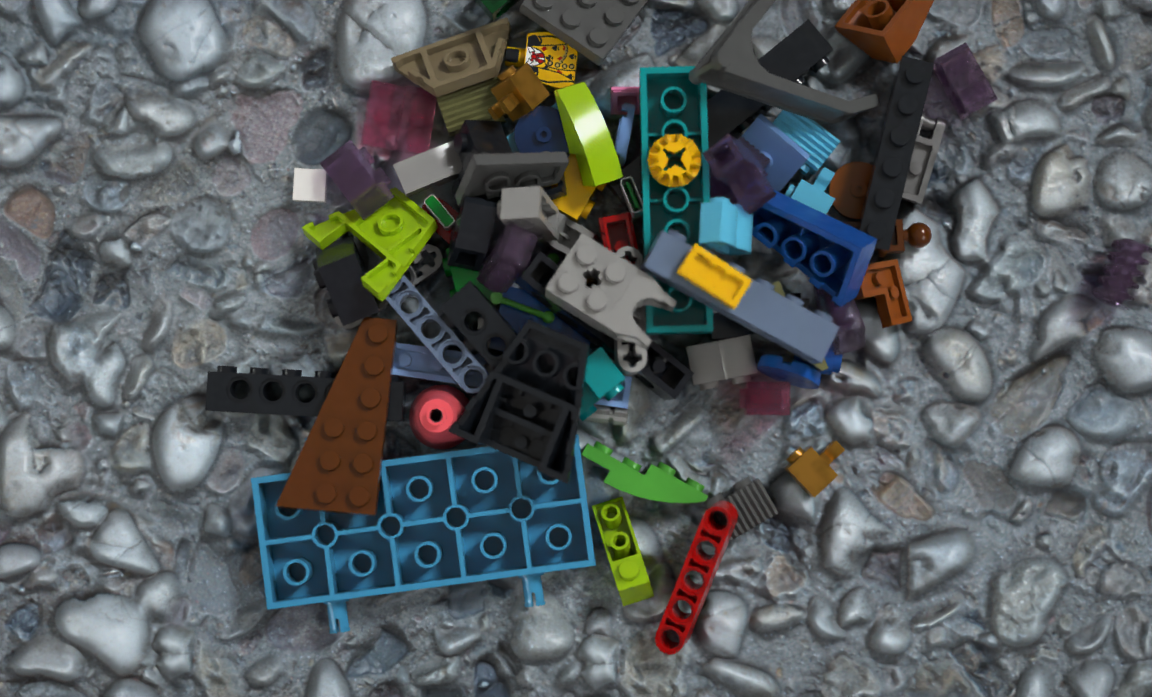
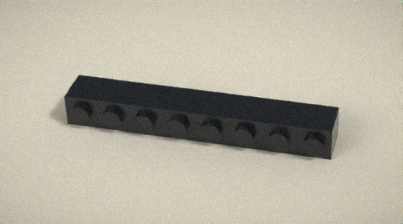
M808 19L758 59V61L770 74L802 85L805 82L803 79L804 75L811 70L816 74L830 62L828 56L833 48ZM721 89L707 101L709 152L711 150L715 154L720 152L731 142L728 137L736 130L740 134L743 133L755 121L752 117L761 110L766 114L774 107ZM639 155L622 169L623 178L628 176L633 178L642 200L641 155ZM623 178L608 182L607 187L624 208L630 212L620 187V181Z

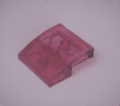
M374 80L371 81L360 145L420 154L429 150L437 101L436 97L419 87L409 85L403 87Z

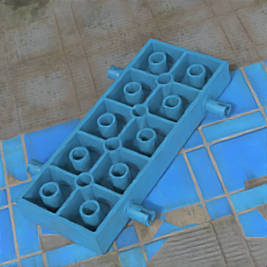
M576 435L569 484L539 472L537 467L489 446L383 460L376 516L277 508L276 504L291 473L251 478L267 610L323 602L324 605L327 604L329 633H338L339 625L340 633L351 631L346 602L352 598L515 576L522 578L524 607H533L532 593H535L536 606L545 605L541 575H544L545 572L596 566L579 435Z

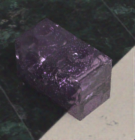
M966 42L938 57L933 62V71L962 121L990 106L998 99Z

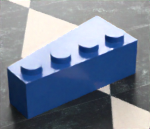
M765 185L746 193L742 205L745 206L746 211L753 214L752 235L767 248L775 249L784 257V262L792 268L797 267L810 278V283L818 289H824L833 297L832 301L840 307L857 297L876 246L877 238Z

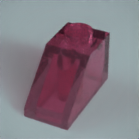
M746 382L745 389H739L738 406L739 408H744V415L789 416L790 382Z

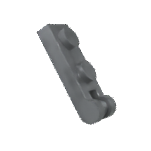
M924 112L922 113L901 200L917 205L922 204L946 127V119L937 117L935 120L926 117ZM921 129L931 131L930 139L919 136Z

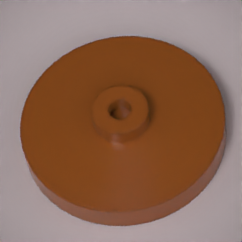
M859 161L850 162L835 172L829 183L828 195L835 198L832 206L840 215L848 219L860 220L873 165Z

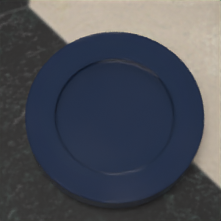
M539 106L520 117L514 133L515 144L520 153L550 151L566 152V155L568 154L569 149L558 109L549 106Z

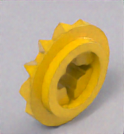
M666 134L654 142L648 154V168L651 175L660 184L668 187H681L690 183L697 176L701 167L699 149L693 140L682 134ZM683 149L684 152L680 161L686 170L674 165L665 171L664 169L667 167L666 164L669 159L664 150L675 155Z

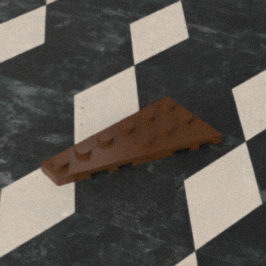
M372 317L363 318L278 499L277 508L376 516L398 327L397 320Z

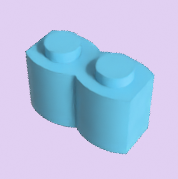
M712 197L709 203H701L699 245L715 249L716 252L724 255H751L753 214L746 211L744 205L731 204L730 199L724 197Z

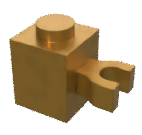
M528 63L518 69H515L512 65L497 76L500 81L490 89L498 102L491 106L488 112L494 120L499 119L506 113L512 121H515L534 110L550 94Z
M833 440L820 454L811 446L806 447L804 450L799 446L786 458L789 464L784 469L810 497L815 498L838 476L829 464L844 452L845 449L836 440Z

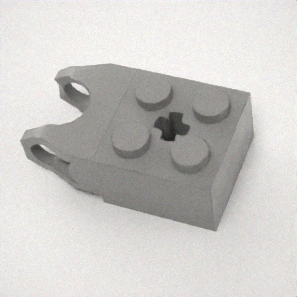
M581 233L545 288V297L601 333L604 332L618 341L634 343L646 350L651 345L652 340L636 325L633 319L634 312L644 305L664 308L672 312L677 303L662 290L652 276ZM586 279H597L599 286L597 287L593 284L592 288L586 287Z

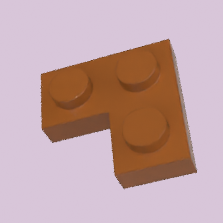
M898 259L870 263L854 301L875 297L882 328L912 322Z

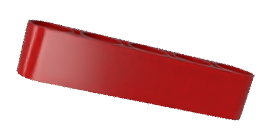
M728 501L716 502L706 510L701 519L655 635L656 646L665 654L670 655L679 652L691 637L737 523V509ZM714 511H720L725 514L727 525L716 523L713 517ZM702 541H708L715 547L714 555H709L703 551ZM690 571L699 572L703 577V584L694 583L690 578ZM683 600L689 603L691 613L681 611L678 601ZM667 630H674L679 636V642H672L667 637Z

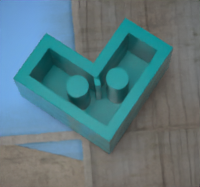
M601 347L588 356L579 415L582 422L598 410L594 404L605 397L607 401H610L624 390L621 383L626 378Z

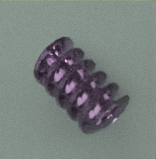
M1123 238L1122 240L1113 241L1112 247L1117 252H1109L1107 255V259L1112 264H1104L1102 267V271L1107 276H1098L1097 283L1103 288H1094L1092 294L1099 301L1109 306L1129 310L1122 303L1123 301H1134L1135 297L1127 291L1128 289H1139L1140 286L1132 279L1133 277H1144L1145 274L1137 267L1138 265H1149L1150 262L1142 255L1143 253L1152 254V248L1144 243Z

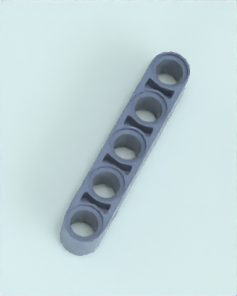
M403 274L385 300L461 389L469 395L476 396L485 384V379L488 376L487 372ZM416 298L419 301V307L416 312L407 314L402 311V303L405 299ZM429 322H435L440 325L439 335L432 339L423 336V327ZM449 347L459 348L462 352L461 359L453 364L447 363L444 360L446 349ZM476 371L482 374L483 382L478 388L472 389L465 385V377L468 373Z

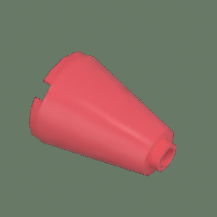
M435 385L426 388L417 395L410 408L409 422L412 432L421 443L430 448L449 449L457 446L465 439L448 431L466 410L465 407L469 403V399L463 392L452 386ZM436 409L440 410L443 414L442 420L439 422L432 420L433 412Z

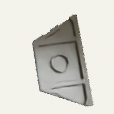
M506 17L392 57L394 69L435 97L484 82L499 75L511 32L510 23Z

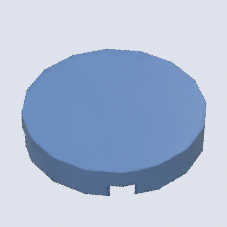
M625 102L622 104L621 111L627 112V115H621V118H619L614 144L622 169L626 161L635 112V104Z

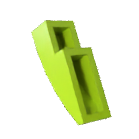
M580 82L554 90L569 153L576 154L583 186L596 187L623 178L611 135L586 83Z

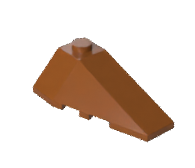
M856 0L834 27L840 34L871 58L898 64L902 56L905 55L915 42L934 0Z

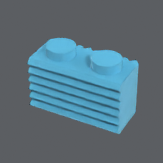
M782 110L773 122L775 126L811 155L798 170L805 175L808 172L814 175L841 142L814 120Z

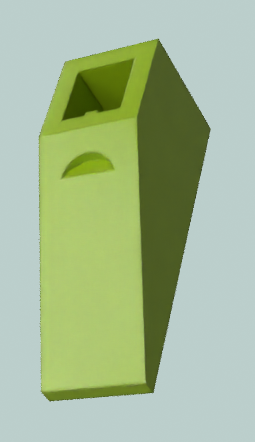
M623 496L593 505L592 509L622 605L626 606L654 597Z

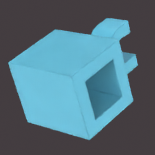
M823 167L813 185L801 179L797 186L791 183L784 195L827 214L835 198L824 191L835 173Z

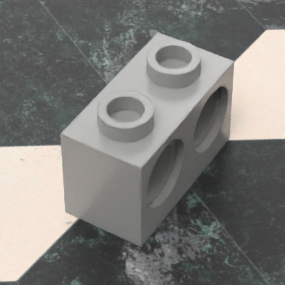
M541 186L502 188L501 200L497 202V215L499 220L504 223L519 242L558 240L559 209Z

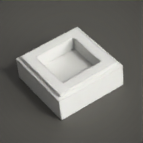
M294 168L292 200L326 203L328 171L326 169Z

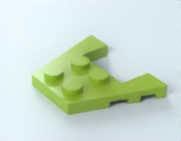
M396 187L358 202V208L343 214L337 211L328 215L329 220L315 226L311 222L302 227L305 236L321 250H324L346 232L350 231L382 258L383 261L361 277L363 286L381 302L387 298L438 228L436 220Z

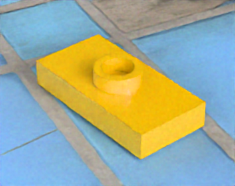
M696 243L693 244L676 274L732 310L737 307L753 281Z

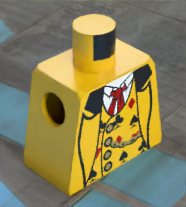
M532 32L527 34L526 49L507 47L505 66L521 67L528 63L547 91L554 92V90L575 84L578 51L550 32Z

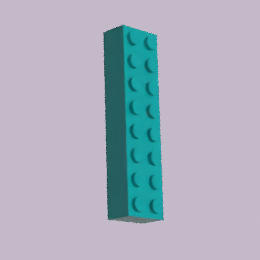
M696 66L640 67L643 261L657 234L661 231L668 233L669 229L674 230L687 238L685 243L691 246L695 243L699 245L701 203L710 202L707 84L695 85L689 80L688 76L690 70ZM666 134H682L693 140L701 154V167L697 176L690 183L681 187H668L660 184L654 179L648 168V154L652 145ZM683 149L675 155L664 150L669 159L666 164L667 167L664 169L665 171L674 165L686 170L680 161L683 156ZM654 278L662 290L677 303L672 312L664 308L645 305L646 335L709 334L713 332V309Z

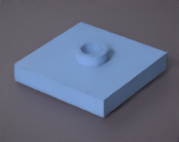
M760 114L723 158L721 163L753 190L765 185L780 192L811 155L764 115Z

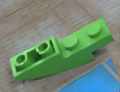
M598 441L595 442L594 446L587 443L581 454L609 470L603 481L604 483L631 495L667 503L705 502L708 498V495L702 492L705 486L689 477L685 482L674 477L676 470L660 461L657 466L649 464L643 475L639 472L642 467L641 465L624 457L622 462L610 456L613 450Z

